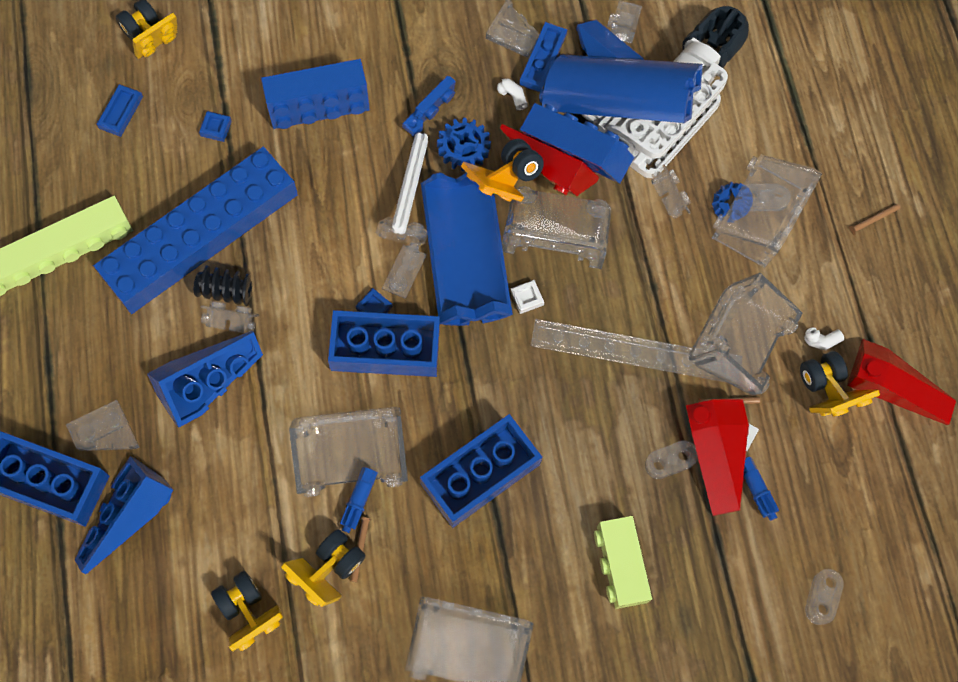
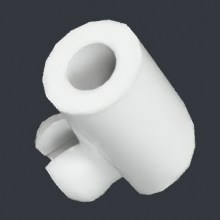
M503 79L502 82L497 84V90L500 94L506 95L509 93L512 95L517 110L527 108L528 104L522 87L510 79Z
M809 328L805 332L804 339L809 346L820 350H827L844 341V335L839 329L825 336L820 334L819 330L816 331V328Z

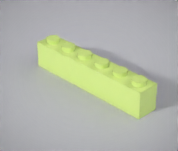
M115 195L0 248V296L4 295L9 289L25 285L31 279L41 274H48L54 271L56 267L64 263L74 262L81 255L90 251H97L105 244L113 240H120L132 232L133 229Z

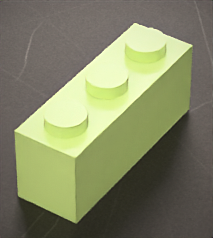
M633 516L600 522L597 530L594 531L596 546L602 548L604 558H600V565L603 575H608L610 586H606L609 602H614L615 609L650 602L652 596Z

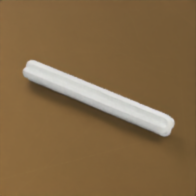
M418 132L414 137L392 223V231L394 233L404 234L406 232L428 143V135L425 133L421 134Z

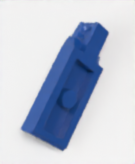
M447 76L403 122V128L413 137L422 131L423 122L427 118L431 120L438 113V107L443 102L447 104L453 98L456 81L452 77Z

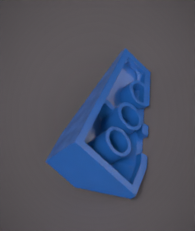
M597 20L577 25L576 29L582 49L587 53V56L644 60Z
M250 331L170 361L147 373L157 397L177 427H181L203 415L209 409L208 406L219 395L222 396L227 391L226 388L237 377H241L263 354L255 333Z
M132 456L129 457L111 486L115 491L109 503L102 504L99 510L101 512L100 521L97 526L90 528L75 558L76 564L84 574L91 571L156 516L171 498L173 488L169 483Z

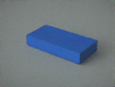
M119 84L96 124L98 128L121 137L143 98L142 93Z

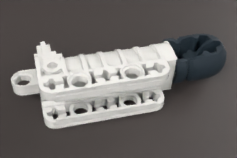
M731 6L715 8L699 22L682 42L683 51L673 62L703 64L701 90L693 93L691 120L685 123L586 114H582V116L599 128L598 131L605 133L606 130H609L620 137L619 140L629 146L628 151L635 156L630 165L631 168L646 178L657 177L718 109L721 101L719 93L724 89L728 79V74L723 67L741 49L748 38L749 24L747 18L742 12ZM704 39H708L707 43L715 49L719 46L722 47L720 48V51L717 53L713 48L701 42ZM716 76H719L720 80H716L710 87V84L714 80V78ZM654 159H658L654 168L646 169L647 164L650 165Z

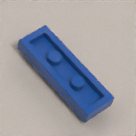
M545 22L520 78L519 85L538 92L544 89L550 64L558 57L567 36V29Z

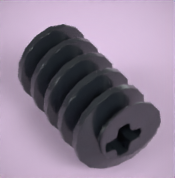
M206 265L203 272H198L195 277L194 295L195 297L203 295L205 299H210L213 296L216 301H220L223 298L227 303L233 300L237 305L244 302L245 306H248L252 295L250 273H246L244 279H241L240 271H236L232 278L229 269H226L223 276H221L220 268L216 267L213 274H210V266Z

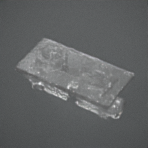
M665 164L662 165L665 171L663 173L660 171L651 175V182L659 196L667 192L669 193L667 197L661 199L668 215L678 218L682 215L681 211L684 209L690 214L691 211L687 205L691 204V201L685 190L679 191L676 184L680 183V180L673 169L669 171Z
M411 242L407 246H402L382 287L383 290L406 299L427 255L418 251L419 246Z
M210 301V305H201V308L207 309V313H203L201 317V323H205L207 327L225 329L226 321L230 320V331L245 334L255 330V322L251 321L253 317H259V314L252 313V308L236 305V309L226 308V303L219 301Z

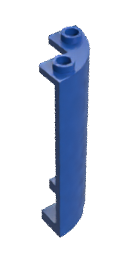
M560 55L550 64V70L544 89L540 91L539 100L543 107L545 104H549L555 107L558 112L685 123L692 119L693 93L701 90L703 64Z
M467 172L457 179L446 176L443 173H435L421 183L438 316H440V324L464 326L470 325V321L482 320V323H488L513 315L494 193L490 196L481 192L478 189L479 185L466 176Z

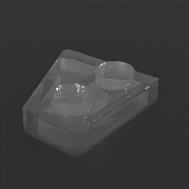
M506 0L486 32V39L529 58L540 34L533 26L528 24L527 19L522 13H517L512 7L513 3L511 0Z
M117 400L66 424L75 447L79 451L137 449L140 447Z

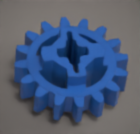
M463 118L462 123L453 119V126L446 123L445 131H439V139H437L438 155L444 156V164L452 162V169H455L457 165L461 166L463 162L483 165V158L489 157V150L491 149L489 132L484 133V125L476 127V120H473L470 124L467 123L466 118Z

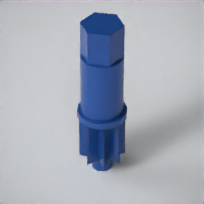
M747 457L743 477L763 518L768 517L772 521L777 518L775 513L779 509L752 457Z
M362 467L340 522L343 525L342 531L350 533L351 528L356 529L361 514L365 510L364 506L378 472Z

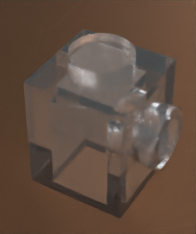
M619 0L616 13L610 14L607 27L611 28V32L623 42L633 43L642 6Z

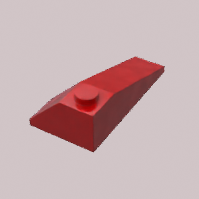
M504 124L501 125L500 129L510 140H524L530 145L532 150H535L543 158L544 166L541 173L555 185L553 189L560 194L567 196L569 192L578 196L599 180L600 177L583 161Z
M865 339L861 341L848 380V387L856 390L878 389L880 395L876 396V398L945 425L950 424L956 404L954 398L888 348Z
M712 399L686 405L712 515L716 516L740 511L744 465L747 453V437L749 434V422L744 400Z

